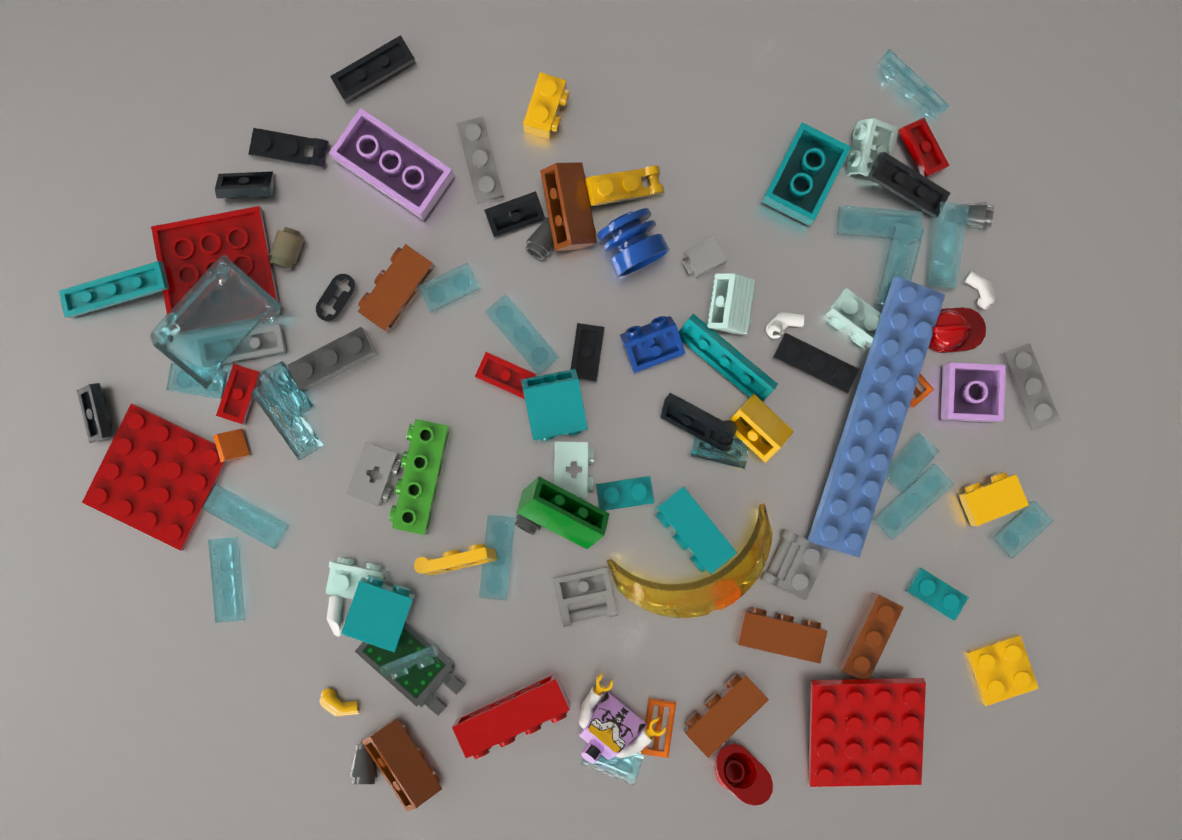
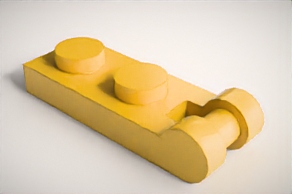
M654 165L642 169L586 178L585 182L591 206L652 197L665 193L663 184L659 182V166ZM648 178L649 187L643 188L642 179Z
M476 544L469 546V551L460 553L459 550L444 552L442 558L429 559L419 557L414 562V569L420 574H442L496 561V550L485 547V544Z

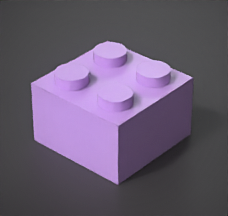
M953 362L944 364L942 371L941 420L994 423L1004 421L1006 365Z

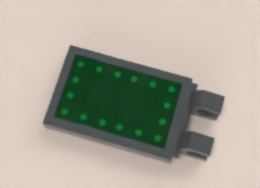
M407 621L395 652L362 642L354 651L416 707L418 705L423 707L425 704L437 716L448 705L434 694L436 690L444 683L457 695L466 685L452 673L455 670L452 667L454 663Z

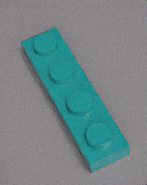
M157 261L62 289L58 292L64 317L72 318L167 290L169 285L164 264Z
M694 313L678 331L682 342L747 396L751 397L755 394L764 402L777 387V382L713 329L708 328L707 324Z

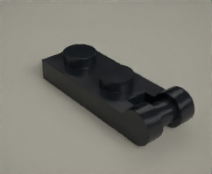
M253 128L248 155L261 159L324 169L325 160L323 156L324 151L328 150L329 141ZM307 148L314 149L312 157H306Z
M669 393L664 400L660 418L721 451L731 449L733 437L737 431L736 423L730 420L722 421L672 393Z

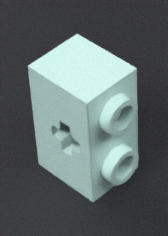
M555 442L554 484L579 498H588V492H593V476H588V465H594V448H588V442ZM572 462H577V466L582 468V473H577V478H571V473L566 472V468L571 467Z

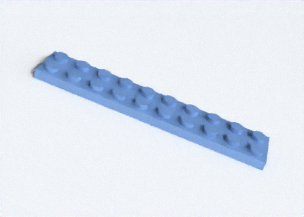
M893 277L807 541L860 558L933 335V327L936 326L946 294L901 277Z

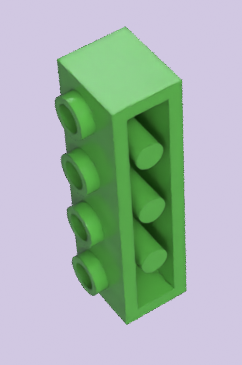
M415 419L414 425H409L407 440L411 441L409 451H404L401 460V467L405 468L403 479L398 478L395 488V494L399 495L397 506L392 505L389 521L393 522V529L422 535L428 534L450 432L449 426Z

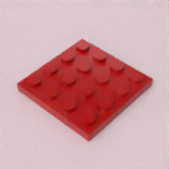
M260 206L151 226L157 261L163 262L169 289L163 291L171 335L281 315Z
M131 403L82 503L182 551L227 461L220 462L214 442Z
M924 678L811 680L810 787L922 785L926 694Z

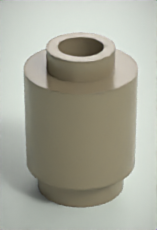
M284 227L283 231L277 230L269 254L272 256L270 263L291 270L292 265L297 262L304 241L303 238L299 237V231Z

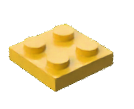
M1017 634L966 652L982 702L985 706L1039 689L1021 635Z

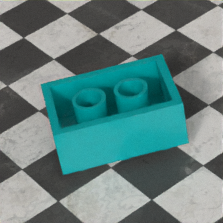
M802 122L761 202L811 226L851 146Z
M684 486L678 488L655 507L658 510V513L655 515L656 518L666 529L670 526L676 534L673 536V539L682 550L685 551L688 548L693 556L690 560L699 571L704 572L706 570L709 574H712L737 554Z

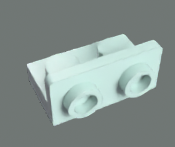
M875 118L857 121L853 130L851 150L847 157L846 173L868 176L880 152H886L893 157L899 128Z
M845 288L826 313V316L830 318L828 322L839 331L844 329L852 335L850 339L862 348L865 345L870 348L881 313Z
M338 557L337 561L329 562L330 572L325 594L353 599L359 580L362 577L367 578L368 575L381 578L384 580L383 584L385 585L387 571L381 570V565L365 562L363 567L353 565V559Z

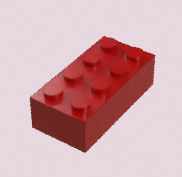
M555 673L456 719L452 729L465 758L473 756L474 759H478L490 753L489 749L494 745L499 744L500 747H504L516 740L515 737L522 732L530 735L540 730L542 723L548 720L555 723L566 718V713L570 710L571 703L558 674Z

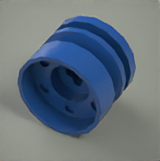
M649 208L623 214L611 221L608 226L597 234L601 242L610 240L603 247L605 251L619 250L610 260L618 277L631 274L655 262L670 251L662 234L652 236L647 234L656 226L655 220L645 222L652 215Z

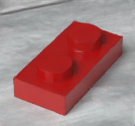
M925 118L919 119L898 130L921 175L927 178L950 166Z
M485 352L475 375V378L522 399H525L521 380L536 377L535 373L488 352Z
M233 363L216 416L244 425L262 373Z

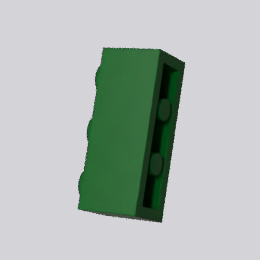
M540 476L522 491L516 512L585 549L590 548L604 537L610 514Z

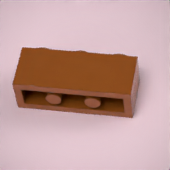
M555 163L540 170L555 251L580 250L596 244V230L585 182L586 176L583 163Z
M406 244L402 249L398 247L390 258L392 264L387 271L382 270L374 281L376 286L372 292H366L358 303L360 309L357 312L387 333L392 329L435 268L431 261Z
M872 593L838 664V668L858 679H870L904 607L879 594Z
M751 607L750 611L743 610L736 639L738 645L821 663L827 630L820 628V622L805 619L804 624L793 622L794 616L778 613L777 618L766 615L767 610Z
M744 672L740 676L737 673L734 674L725 683L727 688L720 695L714 693L705 702L707 707L700 714L697 712L693 713L684 723L686 725L683 729L685 734L707 758L769 701Z
M397 718L386 723L361 741L407 812L418 808L442 790L438 775L434 770L429 769L424 761L423 752L412 743L409 738L408 729Z

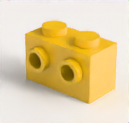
M542 72L539 73L523 122L524 132L550 140L552 132L558 131L561 122V116L558 114L561 105L566 106L570 90H567L566 80Z
M755 394L729 419L737 425L735 435L764 462L768 461L794 432Z
M1006 471L991 476L992 482L984 485L976 482L964 487L966 492L958 496L971 526L982 525L1029 506L1017 474L1007 475Z

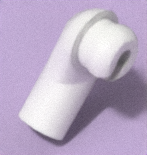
M971 270L964 282L979 291L981 297L977 301L978 306L985 310L990 309L997 299L993 285L988 279Z
M777 313L767 324V334L772 339H778L789 326L803 328L804 314Z
M331 596L329 597L327 621L334 635L341 637L345 623L341 618L343 598Z

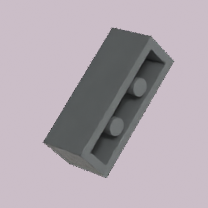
M359 327L288 364L287 367L298 389L306 392L378 355L366 330Z

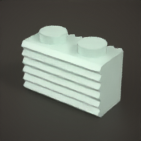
M732 273L716 274L713 281L715 285L712 287L714 290L711 297L712 302L710 303V313L708 314L710 318L708 319L707 327L729 334L747 335L748 327L751 324V304L755 297V280Z

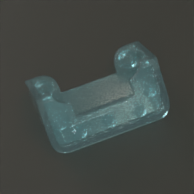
M223 255L152 331L150 338L155 348L207 389L210 384L215 385L223 377V362L259 323H272L280 314L279 309L282 305L227 255Z

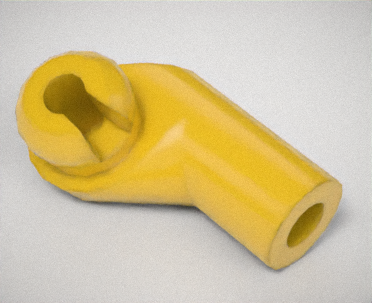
M330 688L324 689L321 692V706L334 716L359 714L358 700L341 702L336 698L335 690Z

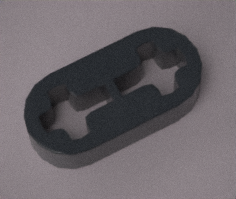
M336 275L326 288L316 305V313L321 320L328 323L337 321L356 294L357 284L350 275ZM346 280H349L348 286L350 291H343L338 298L337 294L340 291V288L337 286L338 283H345ZM336 299L337 301L333 305V309L336 311L335 314H328L325 317V310L322 309L325 304L330 306L333 300Z

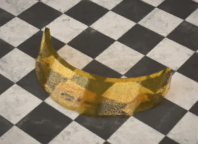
M765 503L760 504L757 508L759 512L757 522L746 546L730 564L719 572L695 582L662 584L639 578L624 570L610 559L607 560L617 590L639 607L654 614L667 617H701L709 615L714 610L720 611L730 606L752 587L768 559L773 531Z

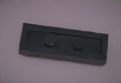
M400 35L330 77L344 101L347 102L414 63L415 58Z
M886 152L879 153L867 176L932 217L939 216L950 195L949 191Z
M784 333L772 357L844 394H848L860 370L788 333Z

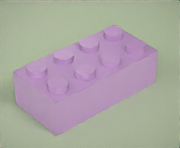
M362 108L357 111L329 152L336 162L422 220L426 219L455 176L451 168Z

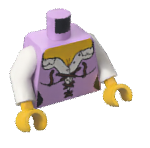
M604 673L597 675L596 687L591 688L580 705L579 724L582 730L579 735L588 743L581 755L585 760L593 764L601 755L610 760L615 756L622 759L637 754L654 740V735L661 736L667 728L665 726L663 730L656 731L653 724L660 719L656 717L651 721L649 729H645L647 724L608 692L613 686V679L611 678L605 686L599 683Z

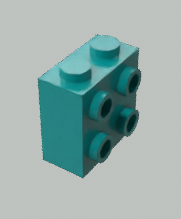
M576 369L521 380L533 440L548 441L558 435H577L583 430H588Z
M368 575L367 578L362 577L356 588L341 634L395 652L415 595L411 594V589L405 586L395 584L393 588L384 585V580L372 575Z

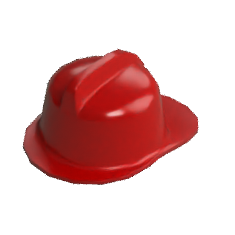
M971 308L941 309L936 326L933 327V335L928 348L935 352L944 353L975 349L986 336L985 321L978 312Z
M731 744L721 749L715 762V775L719 784L724 789L730 790L745 804L757 806L768 801L773 792V781L766 768L741 745Z

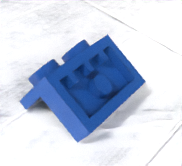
M671 316L657 317L650 324L642 327H630L625 333L620 335L634 373L686 354L677 325Z

